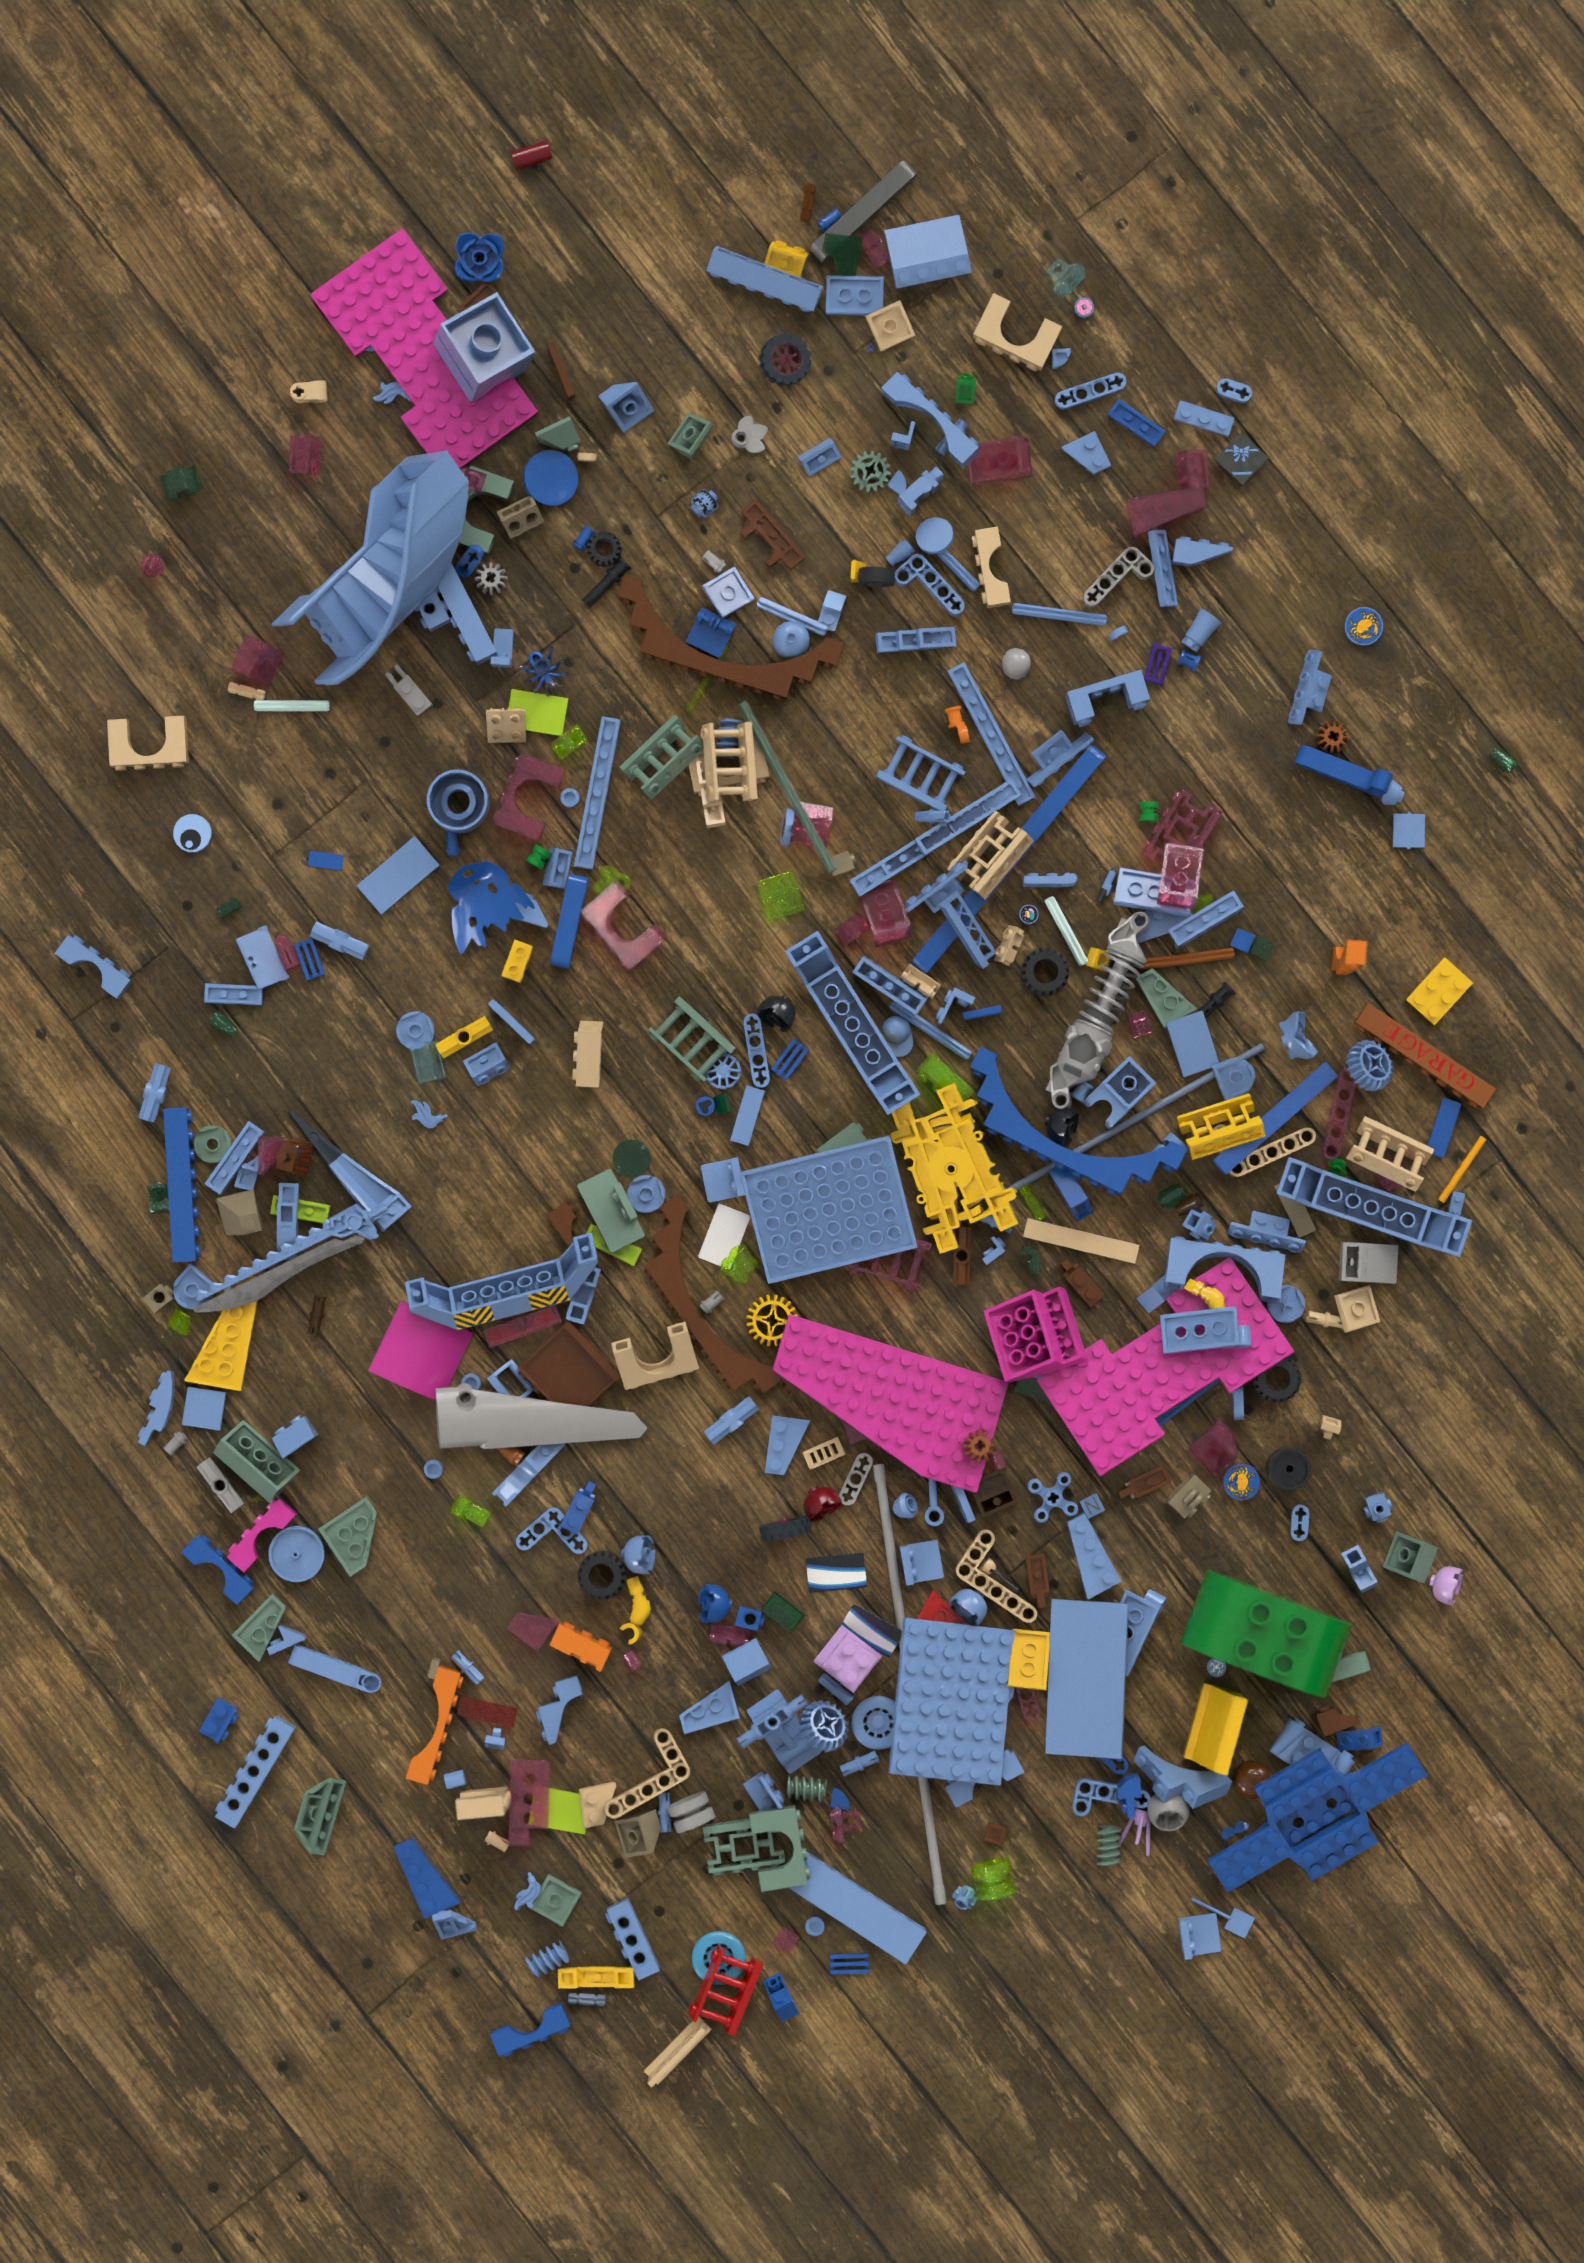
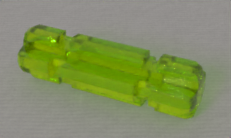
M1027 1185L1022 1187L1019 1192L1022 1197L1024 1196V1200L1031 1212H1034L1036 1220L1040 1221L1045 1218L1046 1214L1040 1209L1041 1206L1035 1196L1030 1193L1032 1192Z

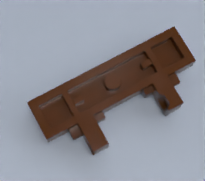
M756 499L741 511L747 521L744 523L746 527L740 531V535L746 539L753 532L756 535L760 534L772 548L770 551L772 556L764 562L769 569L778 562L779 565L785 563L792 570L805 559L803 553Z

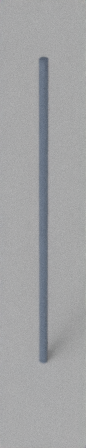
M1260 1043L1237 1056V1058L1248 1060L1265 1050V1048ZM1214 1072L1207 1073L1072 1151L1078 1153L1088 1151L1215 1078ZM1055 1163L1047 1164L1005 1188V1190L1011 1187L1016 1190L1021 1189L1052 1171Z

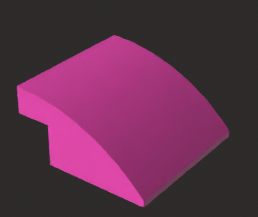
M1059 1286L1045 1293L1031 1290L983 1311L1005 1382L1040 1376L1088 1360L1067 1291L1063 1287Z
M401 1301L368 1371L436 1401L435 1389L449 1387L474 1333L466 1329L456 1330L410 1312L409 1303Z

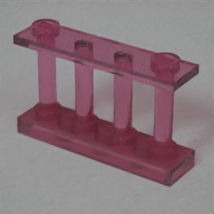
M916 1239L918 1248L914 1249L916 1252L908 1280L897 1278L904 1251L895 1253L889 1275L878 1272L882 1256L873 1259L871 1270L859 1267L861 1261L848 1264L845 1267L849 1268L848 1272L859 1274L860 1271L904 1283V1288L915 1290V1287L920 1288V1284L915 1283L923 1253L926 1250L930 1251L932 1243Z

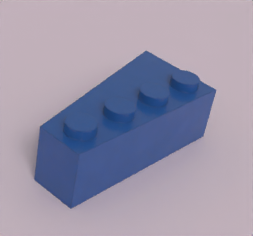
M414 1837L394 1846L424 1919L461 1902L460 1897L444 1879L438 1868L428 1858V1855Z

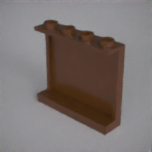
M567 1320L518 1366L520 1370L518 1374L525 1381L529 1379L533 1384L531 1386L538 1395L542 1393L547 1398L546 1401L590 1406L621 1377L620 1373L570 1320Z

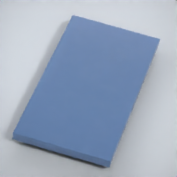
M1052 1599L1045 1754L1122 1759L1129 1603Z

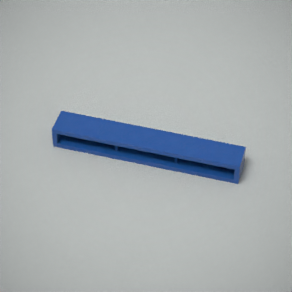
M187 1107L163 1109L173 1262L198 1261V1257H201L200 1245H197L200 1230L199 1226H196L195 1221L199 1214L198 1207H195L194 1199H197V1188H193V1180H196V1170L192 1169V1161H195V1152L191 1150V1142H194L193 1130L190 1131V1123L193 1122L192 1111H189Z

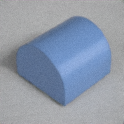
M463 1770L444 1774L445 1785L448 1789L467 1784Z

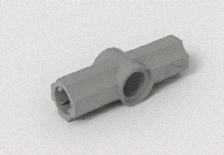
M211 1457L196 1467L230 1513L244 1504V1501L230 1484L229 1479L223 1475ZM218 1480L224 1481V1490L217 1489L216 1482Z

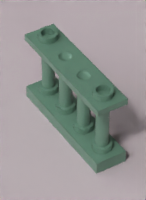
M675 714L619 767L631 781L637 777L644 784L641 789L651 800L704 750L703 741L697 735L691 739L684 733L687 728ZM677 738H680L686 744L679 752L670 746ZM663 751L672 757L665 765H662L656 759ZM651 764L658 772L649 779L642 771Z
M679 996L674 1001L677 1004L676 1010L656 1031L650 1027L648 1029L651 1032L649 1036L656 1043L662 1042L693 1071L691 1075L698 1082L701 1080L706 1082L707 1079L703 1075L723 1054L727 1052L732 1054L736 1048ZM687 1013L691 1017L690 1023L669 1044L661 1036L681 1014ZM701 1026L705 1030L704 1036L683 1057L675 1049L695 1027ZM715 1039L719 1043L718 1049L697 1070L689 1062L709 1040Z

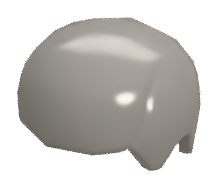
M1019 648L1008 650L1002 659L1003 672L1011 679L1018 680L1024 678L1031 668L1029 655Z

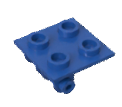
M701 608L685 642L720 658L736 623L725 618L721 619L719 615Z

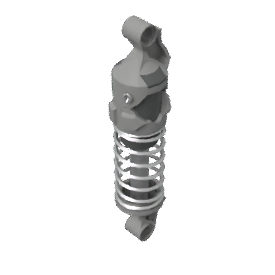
M1137 912L1127 920L1121 918L1118 927L1109 934L1108 946L1104 954L1106 957L1114 960L1115 963L1113 968L1103 964L1099 965L1100 968L1110 973L1108 979L1094 976L1095 980L1105 984L1102 991L1092 987L1089 988L1091 992L1100 996L1098 1002L1084 999V1002L1090 1006L1085 1011H1079L1081 1014L1080 1019H1075L1073 1025H1069L1065 1034L1066 1041L1059 1053L1057 1062L1050 1067V1081L1046 1090L1051 1092L1053 1105L1058 1109L1070 1108L1072 1104L1070 1088L1079 1083L1095 1079L1104 1056H1107L1113 1045L1111 1040L1114 1035L1112 1024L1120 1022L1110 1011H1125L1124 1007L1115 1001V999L1122 1001L1130 999L1128 994L1120 988H1135L1134 984L1125 976L1139 977V972L1132 966L1143 968L1147 961L1137 941V936L1148 930L1151 924L1150 919L1143 912ZM1143 917L1146 919L1143 926L1136 925V921L1139 918ZM1128 969L1135 974L1127 973ZM1125 981L1129 985H1124L1122 982ZM1118 992L1122 994L1124 997L1117 996ZM1114 1004V1005H1116L1117 1007H1119L1120 1009H1118V1008H1113L1112 1005ZM1065 1096L1067 1099L1066 1103L1063 1106H1059L1057 1103L1058 1099Z

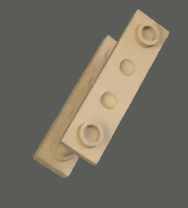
M752 722L738 724L737 729L714 730L713 723L702 725L701 738L703 739L706 773L705 795L708 802L719 800V795L741 794L743 801L758 799ZM714 737H737L739 747L715 749ZM738 756L740 758V767L717 768L716 757ZM739 775L741 777V787H718L717 776Z
M1364 1116L1356 1130V1133L1362 1135L1359 1145H1353L1346 1159L1416 1192L1424 1179L1417 1175L1421 1164L1426 1165L1434 1149ZM1369 1139L1379 1143L1376 1155L1365 1150ZM1386 1147L1397 1152L1393 1163L1383 1158ZM1403 1156L1414 1160L1411 1171L1400 1167Z

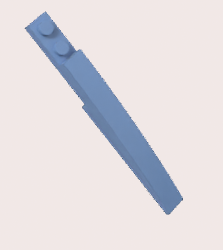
M1010 779L951 816L949 822H941L849 882L858 896L861 897L978 824L1022 794L1013 780Z

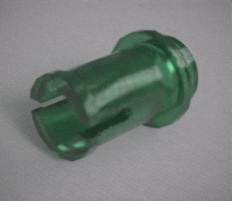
M235 897L234 899L230 898V901L217 907L216 910L223 919L232 912L239 911V908L242 906L237 897Z

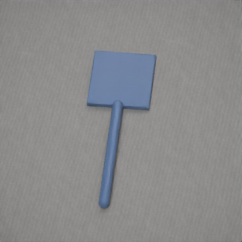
M1195 1898L1191 1899L1193 1902L1228 1919L1224 1928L1244 1939L1246 1938L1255 1917L1235 1907L1229 1916Z

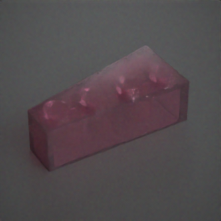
M1203 486L1127 499L1126 507L1132 540L1148 533V531L1166 526L1204 509L1206 500Z

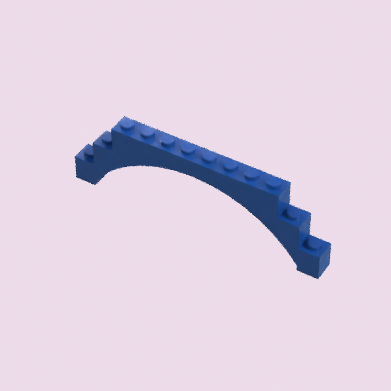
M980 1046L970 1066V1070L973 1071V1075L981 1079L983 1076L986 1077L977 1094V1099L980 1100V1104L986 1107L993 1106L984 1123L987 1133L993 1136L998 1134L1004 1137L1003 1141L1011 1145L1016 1143L1021 1146V1150L1027 1153L1032 1151L1038 1154L1037 1157L1045 1162L1050 1160L1055 1163V1167L1061 1170L1069 1169L1073 1171V1176L1079 1179L1085 1177L1090 1180L1089 1183L1098 1188L1101 1185L1107 1188L1106 1192L1113 1196H1117V1194L1122 1196L1131 1176H1134V1180L1141 1184H1145V1182L1149 1184L1159 1164H1162V1168L1168 1172L1178 1171L1188 1149L1171 1140L1168 1145L1155 1151L1123 1158L1090 1156L1064 1148L1049 1140L1034 1129L1012 1104L998 1073L996 1065L998 1055Z

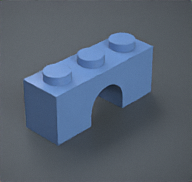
M595 1267L574 1294L565 1319L585 1324L602 1269Z

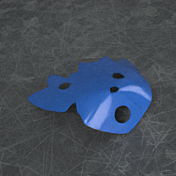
M484 861L461 867L454 874L448 885V891L459 902L457 906L452 908L451 914L454 939L461 954L464 953L471 938H473L478 946L486 947L482 930L483 926L488 928L493 923L506 932V924L509 922V918L523 920L524 916L515 903L521 904L525 909H527V906L535 909L533 902L517 883H513L510 886L506 872L492 862ZM468 869L474 871L471 876H462V873ZM476 879L480 880L478 884H474L473 882ZM493 883L498 892L492 893L488 889V884ZM470 917H475V918H476V921H477V925H476V926H474V927H471V926H470V924H469V918H470Z

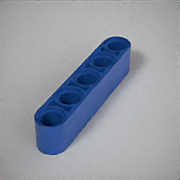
M569 874L550 965L566 969L570 967L589 877Z

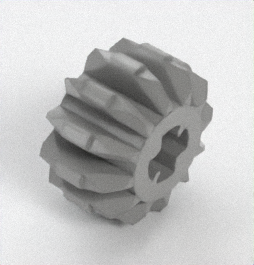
M489 562V568H486V565L483 564L482 568L484 571H476L481 575L475 577V581L480 582L477 584L478 589L484 587L482 590L484 594L487 593L488 589H490V595L494 594V589L501 593L499 586L506 587V584L501 581L508 580L507 576H502L506 572L505 569L499 570L500 564L493 568L492 562ZM489 575H492V577L496 576L493 583L491 581L487 582Z

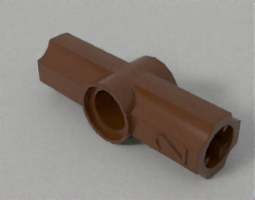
M958 1227L954 1229L959 1247L953 1251V1284L970 1285L971 1227ZM960 1250H964L967 1253V1258L964 1261L957 1259L956 1255Z

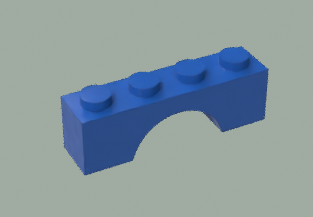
M197 1535L181 1553L194 1565L203 1562L217 1565L225 1575L223 1593L236 1605L240 1604L255 1588L252 1585L254 1581L246 1574L243 1576L233 1562L229 1563L224 1558L226 1555L223 1551L211 1546L212 1541L207 1536Z
M563 2002L544 2009L543 2021L537 2029L531 2032H520L508 2024L491 2031L490 2037L498 2056L504 2055V2057L515 2053L514 2050L517 2048L526 2049L532 2046V2042L536 2040L542 2042L551 2038L550 2035L553 2033L562 2034L568 2031L571 2022Z

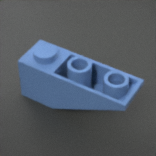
M1181 536L1180 539L1175 540L1171 564L1192 567L1229 554L1233 551V547H1229V544L1224 542H1218L1216 545L1210 544L1209 540L1199 539V542L1191 541L1190 537Z

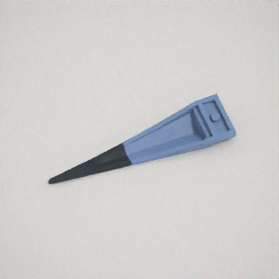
M293 1111L289 1112L291 1118L307 1139L314 1143V1148L360 1207L370 1211L383 1203L387 1206L389 1213L374 1221L383 1232L412 1207L398 1191L344 1154Z

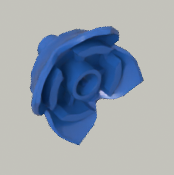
M474 233L459 234L456 241L458 260L455 263V271L457 276L466 281L481 280L484 282H491L500 278L503 272L502 256L504 253V244L501 236L492 233L486 234L483 237H479ZM478 255H479L480 257L483 255V256H484V258H483L484 261L481 262V263H480V262L477 263V258H476V257H477Z

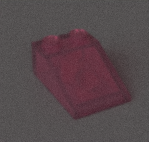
M1018 435L979 443L980 454L969 464L972 484L1032 477L1029 439Z
M1165 843L1157 904L1195 909L1203 848Z
M895 879L883 882L860 897L875 948L912 938L911 924Z

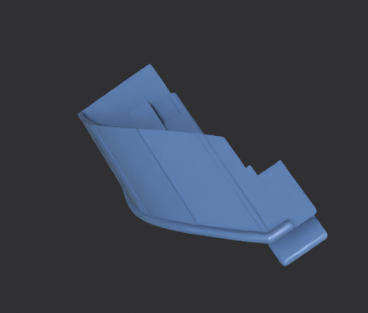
M447 451L408 456L378 485L373 487L370 492L363 546L318 589H315L310 595L298 597L271 624L272 627L293 625L305 614L310 620L311 626L317 629L321 639L335 653L337 658L315 679L316 685H338L356 673L376 653L383 641L436 589L439 581L444 576L463 533L469 480Z

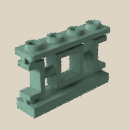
M750 1818L703 1825L704 1841H714L717 1857L716 1859L707 1860L709 1873L718 1876L725 1874V1871L732 1870V1873L743 1872L744 1868L760 1870L765 1865H770L771 1868L782 1866V1863H785L784 1849L774 1850L772 1833L780 1831H768L767 1839L757 1840V1834H752V1830L748 1831L751 1828ZM736 1830L735 1833H729L730 1844L719 1845L718 1835L710 1836V1834ZM753 1836L755 1853L736 1856L734 1838ZM770 1846L771 1856L779 1855L776 1858L752 1861V1859L760 1857L759 1847ZM731 1851L733 1862L741 1861L740 1863L714 1866V1864L721 1863L720 1853Z

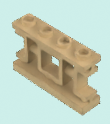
M997 811L987 818L985 824L976 831L974 837L963 847L960 854L951 861L950 866L947 868L950 872L951 867L957 862L962 863L966 860L969 864L972 859L977 863L971 870L967 868L956 878L961 880L965 874L972 877L974 881L969 887L984 900L1034 842L1029 834L1019 827L1013 834L1005 830L1004 828L1009 822ZM998 830L1001 834L994 841L991 836ZM1009 838L1012 842L1005 849L1001 845ZM991 844L999 851L987 864L980 859V856ZM984 867L988 871L980 878L977 874Z

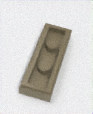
M1279 1184L1274 1186L1276 1192L1279 1187ZM1278 1195L1298 1238L1316 1230L1305 1205Z

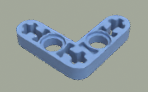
M556 1507L549 1508L516 1538L517 1547L521 1550H528L553 1529L576 1554L585 1552L588 1546L586 1539L578 1532V1536L575 1539L578 1542L581 1540L584 1542L582 1545L583 1549H575V1542L573 1540L570 1543L567 1541L574 1534L571 1533L569 1536H564L561 1533V1527L556 1528L554 1526L558 1523L554 1519H549L550 1511L553 1513L558 1512L557 1518L560 1521L565 1516ZM541 1523L544 1525L545 1530L542 1534L534 1532L535 1524ZM530 1530L532 1535L535 1536L537 1539L534 1541L532 1537L528 1541L529 1546H521L520 1538H526L528 1535H530L529 1533H527V1531Z

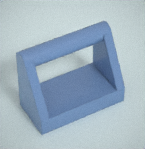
M512 1359L487 1378L498 1393L511 1395L497 1377L498 1374L509 1367L527 1389L520 1397H526L534 1391L531 1387L532 1383L529 1380L525 1381L518 1374L520 1370Z

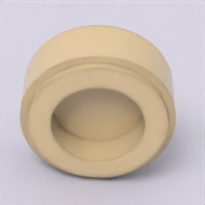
M578 453L577 456L578 461L595 462L597 454Z

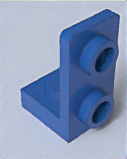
M1373 1726L1365 1730L1336 1732L1339 1751L1375 1749L1383 1745L1381 1726Z

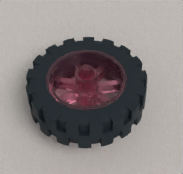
M782 333L772 337L762 347L761 354L759 355L761 362L759 366L763 370L765 378H769L768 381L776 383L778 386H791L802 380L809 372L811 352L810 350L808 351L807 344L803 343L800 337ZM785 346L784 355L778 347ZM789 348L795 353L792 355L788 354ZM775 351L780 358H772L773 352ZM797 356L798 364L792 361L793 357ZM773 362L779 363L778 368H775ZM789 364L796 367L795 371L792 373L790 371ZM783 366H785L787 374L780 372Z
M782 1515L779 1521L759 1526L762 1541L782 1538L786 1539V1542H790L789 1538L812 1531L809 1516L788 1519L785 1518V1515Z

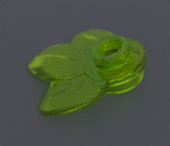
M599 867L602 878L594 884L593 890L599 894L606 895L607 904L616 903L621 899L622 893L629 889L630 879L626 874L619 873L615 867ZM620 879L624 880L625 882L624 886L622 887L618 886L617 882Z
M738 1245L732 1248L729 1257L724 1258L721 1262L722 1272L725 1275L732 1276L738 1283L748 1282V1273L753 1271L758 1265V1261L754 1257L746 1256V1245ZM733 1263V1269L729 1270L728 1265Z

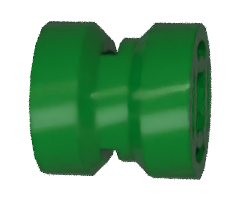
M1139 802V809L1142 812L1139 816V822H1158V815L1155 813L1158 809V802Z
M535 844L532 848V854L527 856L526 861L542 870L544 861L549 859L551 853Z

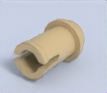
M489 1831L484 1840L487 1842V1845L491 1844L505 1852L510 1841L495 1834V1831Z

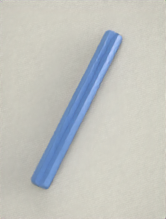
M1014 603L1012 608L1013 614L1103 626L1107 621L1106 615L1019 603Z
M894 1000L890 1004L889 1008L963 1059L967 1060L972 1054L965 1046L919 1015L913 1014Z

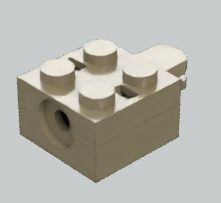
M1190 1473L1165 1501L1183 1518L1187 1516L1190 1518L1198 1510L1195 1507L1200 1502L1204 1504L1211 1495L1209 1493L1212 1490L1195 1474Z

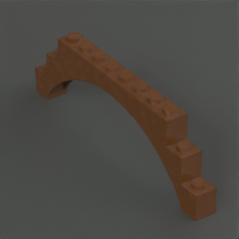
M624 575L618 599H621V603L631 606L632 603L635 604L629 626L632 627L633 631L639 633L646 631L640 650L645 659L654 661L656 658L662 660V664L671 667L675 664L680 666V670L686 672L694 670L698 672L699 676L709 678L710 675L716 677V681L727 684V682H732L739 689L745 690L747 687L753 689L755 694L763 696L766 693L777 701L787 700L793 678L797 679L796 682L802 685L812 684L818 662L822 663V667L828 669L837 668L844 643L825 638L823 644L797 658L768 665L734 664L702 654L685 644L663 624L645 595L642 587L643 580Z
M676 1195L660 1207L662 1211L659 1214L665 1222L669 1220L670 1224L652 1236L654 1239L652 1244L657 1251L661 1249L663 1253L644 1265L646 1267V1270H644L645 1274L650 1280L654 1279L658 1285L655 1288L661 1296L666 1295L668 1298L666 1303L672 1311L676 1310L679 1313L678 1320L680 1323L686 1322V1325L691 1330L689 1333L690 1337L695 1343L699 1341L702 1346L700 1351L705 1358L710 1357L714 1362L711 1366L717 1374L721 1372L725 1379L722 1381L728 1390L730 1388L736 1390L753 1378L755 1381L752 1384L757 1391L762 1390L765 1393L783 1380L785 1383L782 1386L788 1394L792 1392L795 1395L801 1390L774 1372L772 1365L753 1360L725 1344L712 1332L698 1314L687 1292L680 1261L682 1225L685 1214L690 1209L680 1195Z

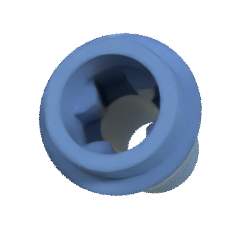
M905 539L896 545L886 559L894 566L911 557L915 550Z

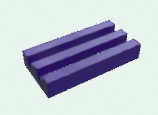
M1153 643L1144 676L1145 682L1162 686L1172 648ZM1159 649L1152 678H1149L1155 651ZM1164 650L1167 651L1164 664L1162 667L1160 679L1156 680L1158 668Z

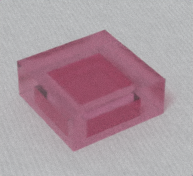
M783 1926L773 1943L790 1953L800 1936Z

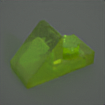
M576 724L553 741L551 745L559 758L564 759L576 749L585 746L588 740L579 725Z

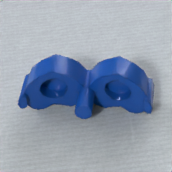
M1238 1821L1234 1829L1225 1827L1221 1837L1228 1839L1230 1836H1234L1235 1833H1241L1243 1830L1246 1831L1249 1824L1244 1821Z

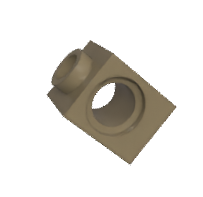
M848 851L832 856L831 860L833 859L835 868H838L831 873L833 878L855 870L854 865L857 862L853 853L849 854Z
M159 1284L142 1299L154 1313H158L175 1298L172 1296L174 1294L173 1290L168 1285ZM158 1292H162L165 1296L162 1303L156 1301L155 1296Z

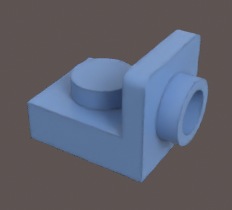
M993 1236L990 1238L997 1248L994 1250L991 1247L983 1253L985 1257L982 1260L986 1265L1005 1252L1003 1248L1006 1245L1000 1237L995 1238Z

